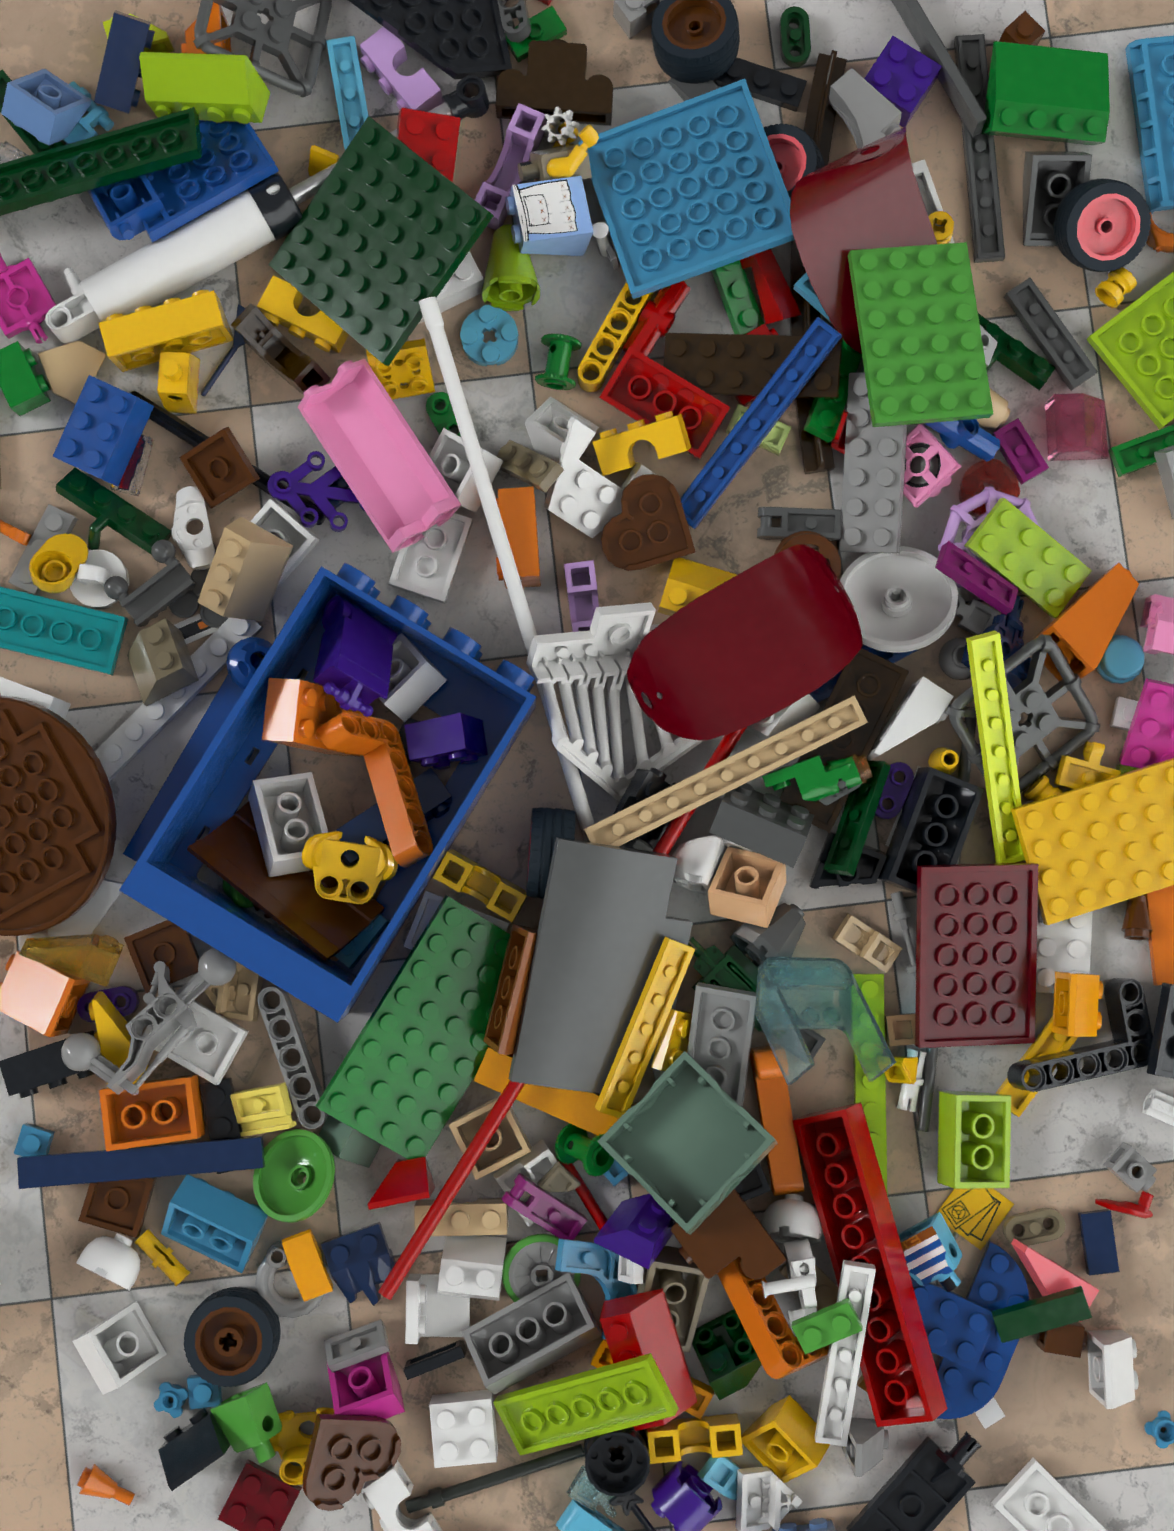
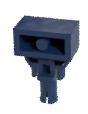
M1019 596L1016 597L1014 608L1010 613L994 616L992 625L983 631V633L995 630L1000 633L1003 661L1024 646L1022 639L1024 625L1019 620L1024 600H1020L1021 597ZM966 642L961 663L970 669ZM1030 657L1006 675V679L1012 689L1027 678L1031 662Z

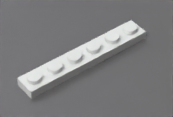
M843 1260L837 1302L846 1298L850 1299L863 1325V1331L829 1344L814 1436L816 1443L847 1447L876 1272L874 1264Z

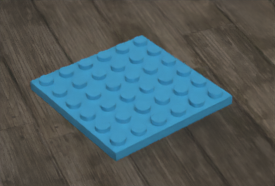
M745 79L599 133L597 143L588 148L592 175L591 181L606 224L608 225L632 299L795 240L790 219L791 200Z

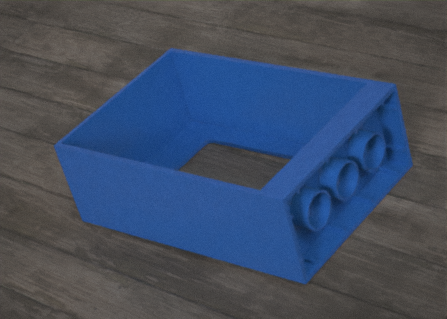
M347 563L342 565L337 575L322 566L320 567L119 891L337 1023L349 1014L441 864L447 851H449L535 710L537 698L530 693L534 686L532 683L534 677L504 659L496 672L478 662L483 655L479 651L482 647L480 644L452 627L449 628L443 639L427 631L432 624L427 619L429 614L399 595L396 596L390 607L376 600L380 594V591L374 587L376 582ZM334 596H341L398 632V636L402 633L447 679L423 706L440 716L463 713L483 720L488 755L478 757V762L461 764L459 762L445 785L452 796V804L449 806V811L441 817H433L427 822L434 848L432 854L408 868L401 867L398 864L395 876L387 880L376 901L385 907L381 915L390 922L353 969L348 968L340 960L333 961L329 959L324 961L295 937L249 909L239 907L232 899L199 880L198 872L203 863L187 851L188 846L200 839L206 829L205 827L210 828L209 833H211L236 813L249 792L252 781L257 779L278 743L262 740L269 678L299 679L304 669L308 671L304 681L316 684L313 681L322 635L326 631L323 628L322 616L327 603ZM254 748L259 749L260 751L252 764H247L246 761L250 759Z

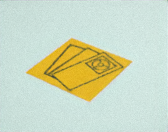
M994 1188L953 1189L937 1213L940 1212L951 1229L979 1250H982L1014 1203Z

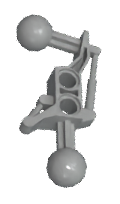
M215 948L204 952L199 959L198 973L177 992H175L170 983L169 967L162 961L156 962L154 964L155 974L151 982L152 987L150 992L143 996L147 1006L125 1025L131 1036L128 1058L119 1068L102 1056L98 1040L88 1033L72 1034L64 1041L61 1048L64 1064L74 1071H92L107 1082L106 1086L118 1095L124 1090L133 1096L137 1095L140 1086L160 1062L162 1063L188 1031L191 1032L196 1029L197 1024L193 1015L194 1012L188 1005L210 985L222 986L230 982L236 973V961ZM157 988H158V996L155 997V994H156V991H157ZM176 1003V1010L172 1014L165 1015L166 1008ZM153 1024L152 1032L147 1036H142L143 1029L147 1025ZM180 1026L146 1070L154 1049ZM142 1074V1076L137 1080V1082L133 1084L132 1082H134Z

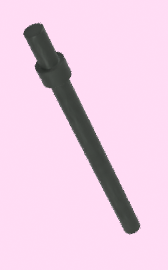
M582 1444L444 1489L441 1487L430 1489L426 1495L407 1500V1511L412 1513L431 1506L435 1509L444 1506L446 1501L584 1457Z

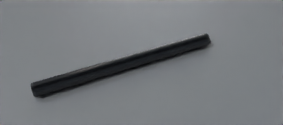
M137 391L130 392V394L154 406L149 417L150 420L191 446L196 447L210 438ZM252 465L260 477L259 480L252 484L270 495L268 491L270 475ZM281 482L277 483V486L280 489L287 488V486L282 484ZM298 495L307 508H313L317 511V525H321L326 519L325 515L316 504ZM280 501L293 509L287 501ZM312 514L304 515V517L309 519L310 521H314L315 519Z

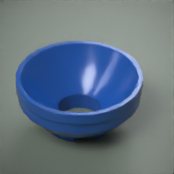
M249 637L233 645L227 655L226 666L230 678L236 685L245 689L257 670L250 662L251 655L253 653H261L265 657L272 644L262 638Z

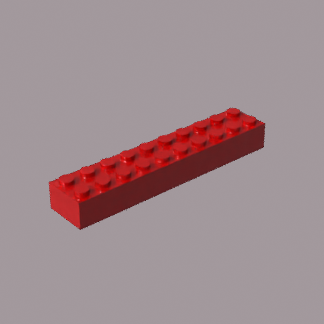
M860 1102L813 1112L792 1120L838 1288L843 1260L874 1264L876 1268L860 1362L877 1427L934 1421L948 1408L862 1104Z

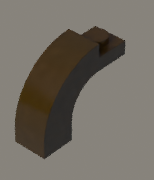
M250 303L231 324L243 337L244 342L300 393L304 394L313 385H319V387L326 385L331 379L314 359L304 354L287 340L255 305Z

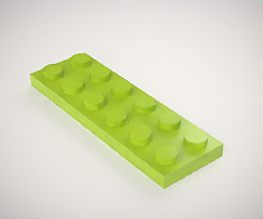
M651 1353L498 1395L493 1402L520 1456L676 1415L679 1409Z

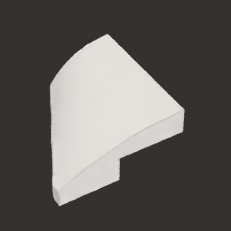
M541 1140L532 1146L530 1153L510 1162L493 1174L504 1192H510L515 1185L514 1180L519 1173L538 1185L537 1182L558 1161L545 1142ZM525 1191L520 1200L526 1202L531 1194ZM519 1213L528 1227L534 1223Z

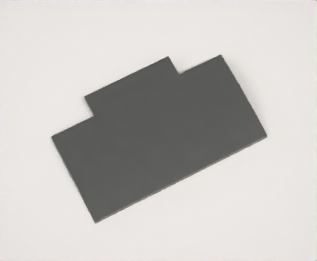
M556 837L508 1078L510 1081L573 1091L601 1093L664 937L666 936L687 945L689 943L693 922L688 919L666 917L678 858L665 853ZM678 993L671 1009H675Z

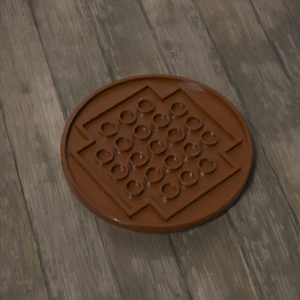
M0 696V935L21 936L44 931L64 922L75 915L94 896L106 876L113 857L117 826L116 808L108 777L99 758L85 738L70 723L48 708L32 701L17 697Z

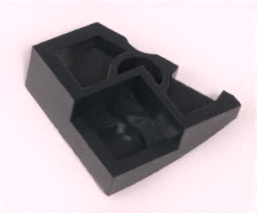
M831 831L830 833L828 832L809 886L819 889V887L835 885L843 887L858 883L862 885L876 884L887 855L885 852L865 844L854 876L832 874L823 869L836 834Z

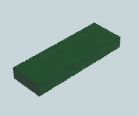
M1082 1286L991 1311L1002 1343L1092 1318Z

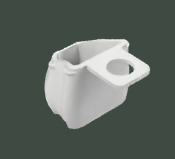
M716 835L681 843L672 854V856L678 858L673 882L687 890L708 895V889L727 846L733 848L738 846L743 848L742 850L754 851Z

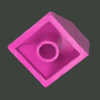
M389 1352L335 1372H331L327 1364L335 1414L377 1416L387 1419L405 1412L400 1384Z

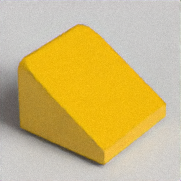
M312 145L308 167L309 176L311 177L338 162L340 159L338 154Z

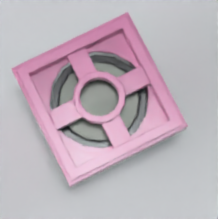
M923 423L918 424L907 434L903 494L916 508L929 497L933 498L939 495L941 489L951 483V476L961 467L958 461Z

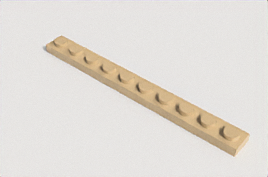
M854 695L583 829L589 842L621 846L868 722Z

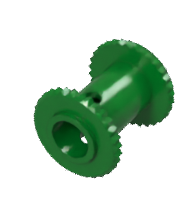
M552 333L544 335L541 338V343L549 347L544 374L535 376V381L543 387L554 390L573 389L576 383L568 378L572 351L581 349V342L572 336Z
M572 1124L566 1125L558 1134L555 1142V1154L558 1160L563 1164L575 1163V1161L580 1160L588 1175L599 1177L605 1174L612 1166L614 1158L597 1142L604 1134L596 1135V1137L591 1139L587 1136L586 1130ZM573 1141V1147L570 1149L569 1143Z

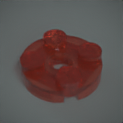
M991 459L988 462L983 460L973 464L963 474L960 481L959 500L961 503L982 492L985 488L984 483L992 484L995 490L1018 497L1020 494L1016 475L998 459ZM985 504L968 513L974 517L986 513Z

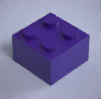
M892 36L864 79L902 112L899 125L906 127L936 82L942 66L895 36Z
M456 713L405 725L409 760L421 763L422 767L433 766V770L450 768L451 762L460 761L461 764L478 762V757L488 755L483 720L463 713Z

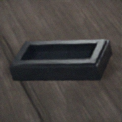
M458 1340L408 1360L404 1367L407 1380L465 1358L467 1349L464 1341Z

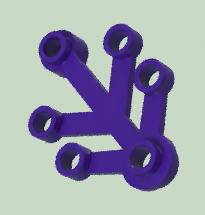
M319 451L311 452L307 457V461L292 472L278 471L270 476L268 480L270 495L277 500L287 501L300 517L301 524L306 528H312L317 524L318 513L313 508H307L298 495L309 496L329 520L330 527L335 532H342L346 529L348 518L344 513L337 512L328 499L358 503L361 509L365 511L352 490L330 487L331 484L342 477L336 466L311 484L299 482L312 471L323 469L325 457ZM317 457L321 460V464L313 465L310 460ZM280 481L287 482L288 487L286 489H280L277 486V483ZM305 514H312L315 519L312 522H307L303 516ZM341 518L344 521V525L336 526L333 520Z

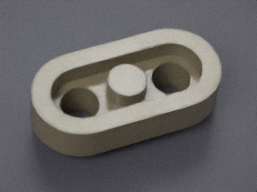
M1041 1208L1008 1217L1003 1224V1234L1010 1243L1015 1238L1023 1244L1030 1246L1058 1239L1064 1233L1066 1225L1063 1216L1058 1211L1052 1208ZM1051 1218V1226L1044 1228V1219ZM1020 1224L1022 1225V1232L1016 1235L1013 1229L1016 1225Z

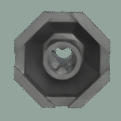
M783 903L776 907L768 928L746 923L737 928L730 936V939L744 955L748 954L753 959L752 963L766 976L774 979L780 976L790 962L806 925L803 919L804 913L795 904L791 903L788 905Z

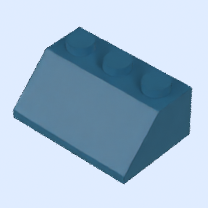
M186 1175L169 1203L161 1235L243 1273L263 1232L268 1215L258 1205L249 1204L236 1198L232 1193L213 1187L201 1178Z

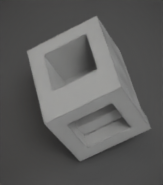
M1124 1142L1103 1164L1129 1189L1136 1193L1140 1190H1148L1156 1180L1153 1175L1157 1169L1142 1157L1135 1148ZM1135 1166H1139V1171L1133 1176L1132 1169Z

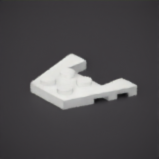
M571 416L567 424L569 430L566 440L562 442L560 448L561 458L559 465L564 471L549 488L544 507L584 534L594 538L603 530L604 525L612 517L622 512V492L630 481L640 475L655 473L637 462L622 486L619 487L587 466L579 458L596 432Z

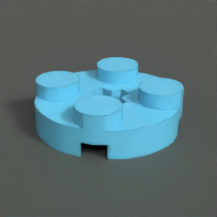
M484 305L469 314L462 324L460 339L463 350L471 361L480 366L504 364L512 358L518 347L519 334L516 323L506 311L500 308ZM491 330L494 331L497 340L495 342L489 340L485 343L483 341V333L486 331L490 332Z

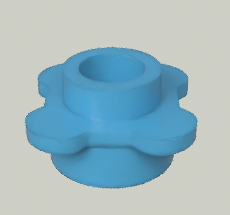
M170 1382L162 1383L159 1387V1398L154 1402V1408L158 1412L165 1411L170 1413L173 1418H177L183 1413L182 1406L188 1398V1391L177 1384L171 1385ZM169 1397L173 1398V1402L169 1401Z
M1165 1410L1159 1411L1157 1417L1152 1422H1146L1144 1426L1145 1432L1152 1435L1156 1440V1445L1162 1449L1174 1443V1422L1170 1419V1413ZM1161 1427H1165L1166 1430L1161 1432Z

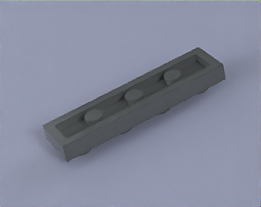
M1028 278L1005 294V300L1050 363L1056 367L1055 370L1070 391L1098 372L1031 278Z

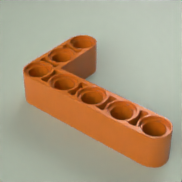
M343 711L322 724L318 730L319 737L327 748L364 756L395 861L401 867L408 868L431 855L434 849L401 737L395 725L385 719L371 716L366 717L363 714Z
M780 1043L751 1048L750 1059L761 1126L778 1143L766 1155L773 1195L803 1192L804 1182L786 1076H791L787 1049Z
M737 1257L717 1273L764 1370L771 1378L781 1379L828 1357L829 1345L805 1355L774 1295H768L765 1299L762 1281L767 1283L765 1277L756 1280L748 1278L741 1269V1257Z

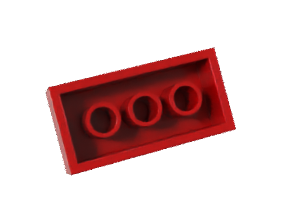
M401 107L398 116L396 138L453 182L461 118Z

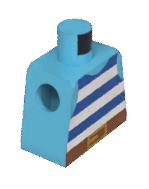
M940 1212L898 1234L909 1274L919 1285L926 1286L938 1280L946 1292H950L960 1285L961 1280L954 1270L962 1258V1252Z

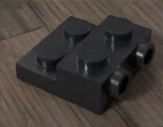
M651 768L650 770L637 769L613 814L672 786L665 781L667 775L656 768ZM671 821L636 839L654 849Z

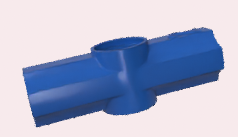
M977 419L923 423L938 432L941 440L948 448L955 449L961 446L986 462L993 459L996 452L1000 449V440L980 428Z

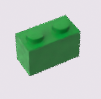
M17 341L0 349V388L10 408L17 415L21 416L50 402L47 391L51 389L44 375H38L34 367L38 364V361L30 348L25 349Z

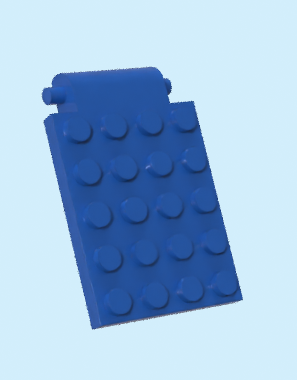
M199 120L202 158L112 183L108 186L88 190L111 235L117 240H130L137 234L146 231L153 243L277 173L279 170L250 123L242 124L229 121L216 123Z

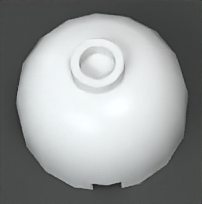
M786 1194L785 1199L777 1200L767 1207L763 1215L762 1226L775 1242L783 1244L785 1242L808 1239L810 1246L821 1244L822 1226L817 1209L812 1204L804 1202L803 1196Z
M118 1233L114 1238L107 1236L95 1238L84 1248L76 1262L78 1265L129 1291L140 1271L139 1255L130 1247L133 1241Z

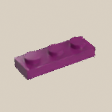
M950 541L941 546L935 566L936 569L1002 614L1007 615L1013 610L1019 590L1016 586Z

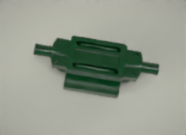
M691 937L689 941L697 948L693 954L697 958L693 968L702 976L692 988L696 990V985L700 982L759 993L754 1028L762 1031L768 1027L779 1040L783 1039L784 1036L776 1027L785 1035H787L789 1030L776 1019L780 1009L770 1000V994L777 986L734 944L723 954L715 945L705 949L694 937Z

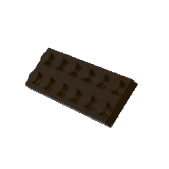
M665 333L663 366L710 395L758 396L803 336ZM843 338L835 345L796 398L839 399Z
M861 648L853 660L843 668L822 711L855 695L868 723L800 756L797 762L820 755L822 764L825 766L828 765L827 761L841 760L852 756L860 773L909 671ZM795 778L789 779L791 785L784 788L780 796L781 801L791 806L799 805L806 808L810 814L814 815L812 825L830 833L849 793L829 805H824L819 800H803Z

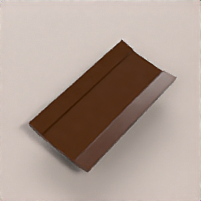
M249 801L231 818L203 839L196 841L187 848L188 852L250 900L256 911L261 909L265 913V918H272L324 961H328L371 925L385 909L373 898L364 904H353L322 898L315 889L313 870L269 877ZM331 876L321 880V884L326 888L335 887L338 883ZM355 884L351 887L354 892H364Z

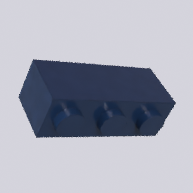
M117 10L114 12L95 94V103L128 114L131 106L137 108L141 90L136 89L138 77L142 78L139 56L141 52H144L145 48L151 49L155 31L149 30L151 22Z

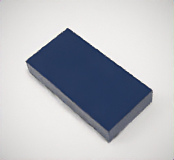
M1111 1210L1079 1212L1086 1273L1091 1276L1120 1272Z

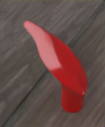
M1144 1191L1141 1192L1138 1204L1108 1199L1095 1200L1096 1204L1116 1212L1144 1219L1153 1217L1149 1208L1154 1196Z

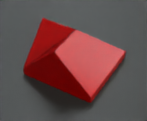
M426 1156L405 1161L398 1158L368 1202V1209L371 1210L430 1198L435 1186Z

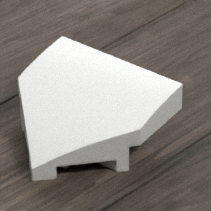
M768 1467L738 1469L736 1529L738 1531H762L772 1526L775 1531H778L781 1520L793 1506L797 1509L803 1501Z

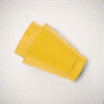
M946 747L936 748L931 752L928 759L929 767L951 775L956 770L959 762L958 754ZM945 755L950 760V765L944 762Z

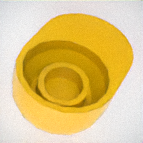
M66 533L49 538L33 555L29 564V572L34 585L47 593H61L70 588L79 570V565L85 564L88 559L86 543L80 537Z

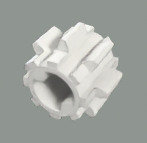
M555 107L552 116L549 114L544 115L548 121L547 125H544L541 130L549 132L548 142L553 143L555 140H559L560 145L565 146L567 138H577L573 132L574 128L580 124L572 121L573 112L571 110L562 113L561 108ZM560 119H564L566 127L561 129V134H557L555 126L560 124Z

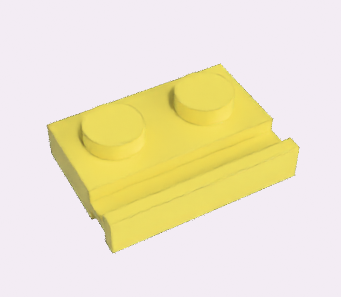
M285 1082L237 1091L230 1095L237 1124H241L242 1127L241 1137L290 1129L297 1125L296 1120L293 1121L291 1116L293 1109Z

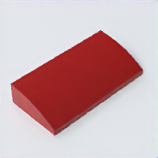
M629 346L599 397L602 401L635 421L644 419L645 425L656 422V415L672 411L673 416L682 414L691 449L686 452L699 460L702 459L731 408Z

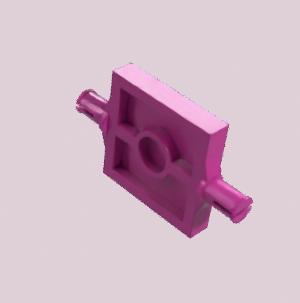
M0 253V327L8 339L23 331L30 330L36 343H43L41 338L46 341L48 337L40 323L45 319L47 312L56 306V303L29 258L16 265L7 266Z

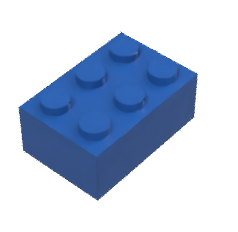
M89 375L53 457L118 486L154 406Z

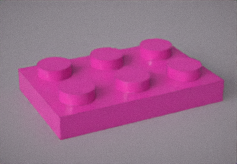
M1149 678L1145 680L1119 758L1122 765L1135 768H1143L1174 758V684Z

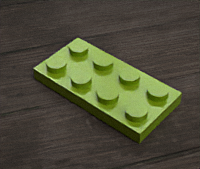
M1005 498L998 500L964 545L1053 618H1057L1092 572L1090 568Z

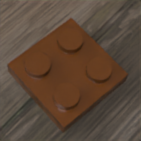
M229 427L223 428L179 457L211 509L260 479Z
M169 920L124 938L145 993L150 992L151 982L155 974L154 964L158 961L164 962L169 967L171 984L198 973L200 958L190 933Z
M157 1177L90 1183L78 1221L134 1238L139 1237Z

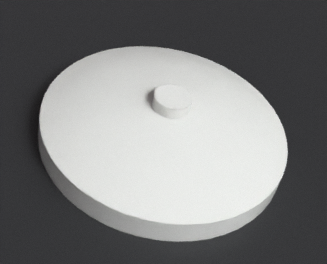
M900 546V554L866 553L850 564L843 573L840 582L857 614L862 634V644L884 652H910L932 644L949 629L957 611L958 590L954 580L935 568L936 557L916 548Z

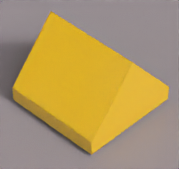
M879 1056L877 1059L888 1082L914 1084L916 1082L918 1057Z

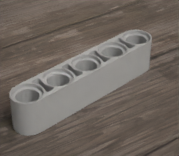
M276 985L266 987L259 993L257 1002L299 1122L305 1128L316 1129L325 1123L329 1114L321 1110L319 1121H311L307 1116L308 1107H316L323 1094L319 1078L288 992ZM271 991L278 993L280 996V1004L276 1008L269 1006L267 1003V995ZM280 1020H286L290 1025V1033L287 1036H282L277 1031V1023ZM290 1048L296 1049L300 1053L301 1059L296 1065L291 1064L287 1060V1052ZM299 1077L307 1078L310 1081L311 1088L308 1093L298 1090L297 1080Z

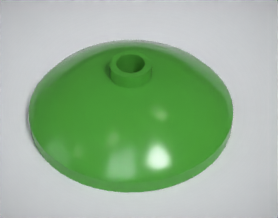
M303 1129L283 1132L267 1144L264 1148L265 1167L255 1169L253 1175V1189L258 1205L269 1217L281 1222L293 1223L307 1219L321 1208L333 1186L335 1163L330 1147L319 1135Z

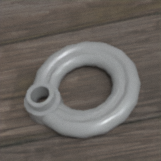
M275 1242L269 1247L266 1256L257 1269L255 1282L257 1293L269 1303L274 1312L280 1317L296 1318L307 1315L319 1306L324 1295L304 1302L302 1296L292 1300L285 1299L278 1294L273 1283L274 1275L279 1268L287 1265L288 1261L282 1242ZM280 1251L283 1254V1260H275L273 1253Z

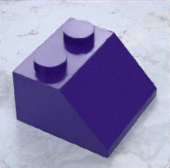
M650 1193L622 1201L594 1238V1243L649 1270L673 1235L671 1228L676 1221L654 1200Z

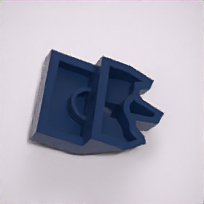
M380 1222L321 1243L332 1278L349 1303L355 1301L357 1293L363 1290L374 1306L381 1299V1294L378 1292L380 1289L379 1284L384 1283L396 1263L392 1250L388 1247Z

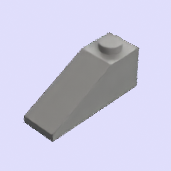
M851 1418L847 1447L842 1446V1450L855 1477H862L883 1460V1449H888L889 1434L888 1430H884V1427H877L875 1419Z

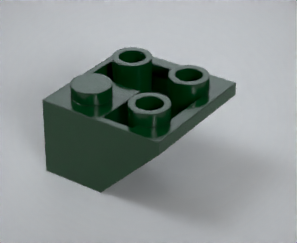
M735 1309L696 1328L692 1345L719 1401L747 1387L762 1364Z

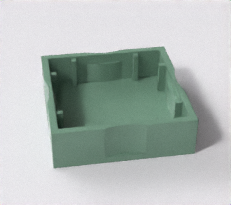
M685 1051L654 1082L646 1096L635 1106L628 1109L597 1141L690 1235L778 1144L776 1139L743 1107L739 1106Z

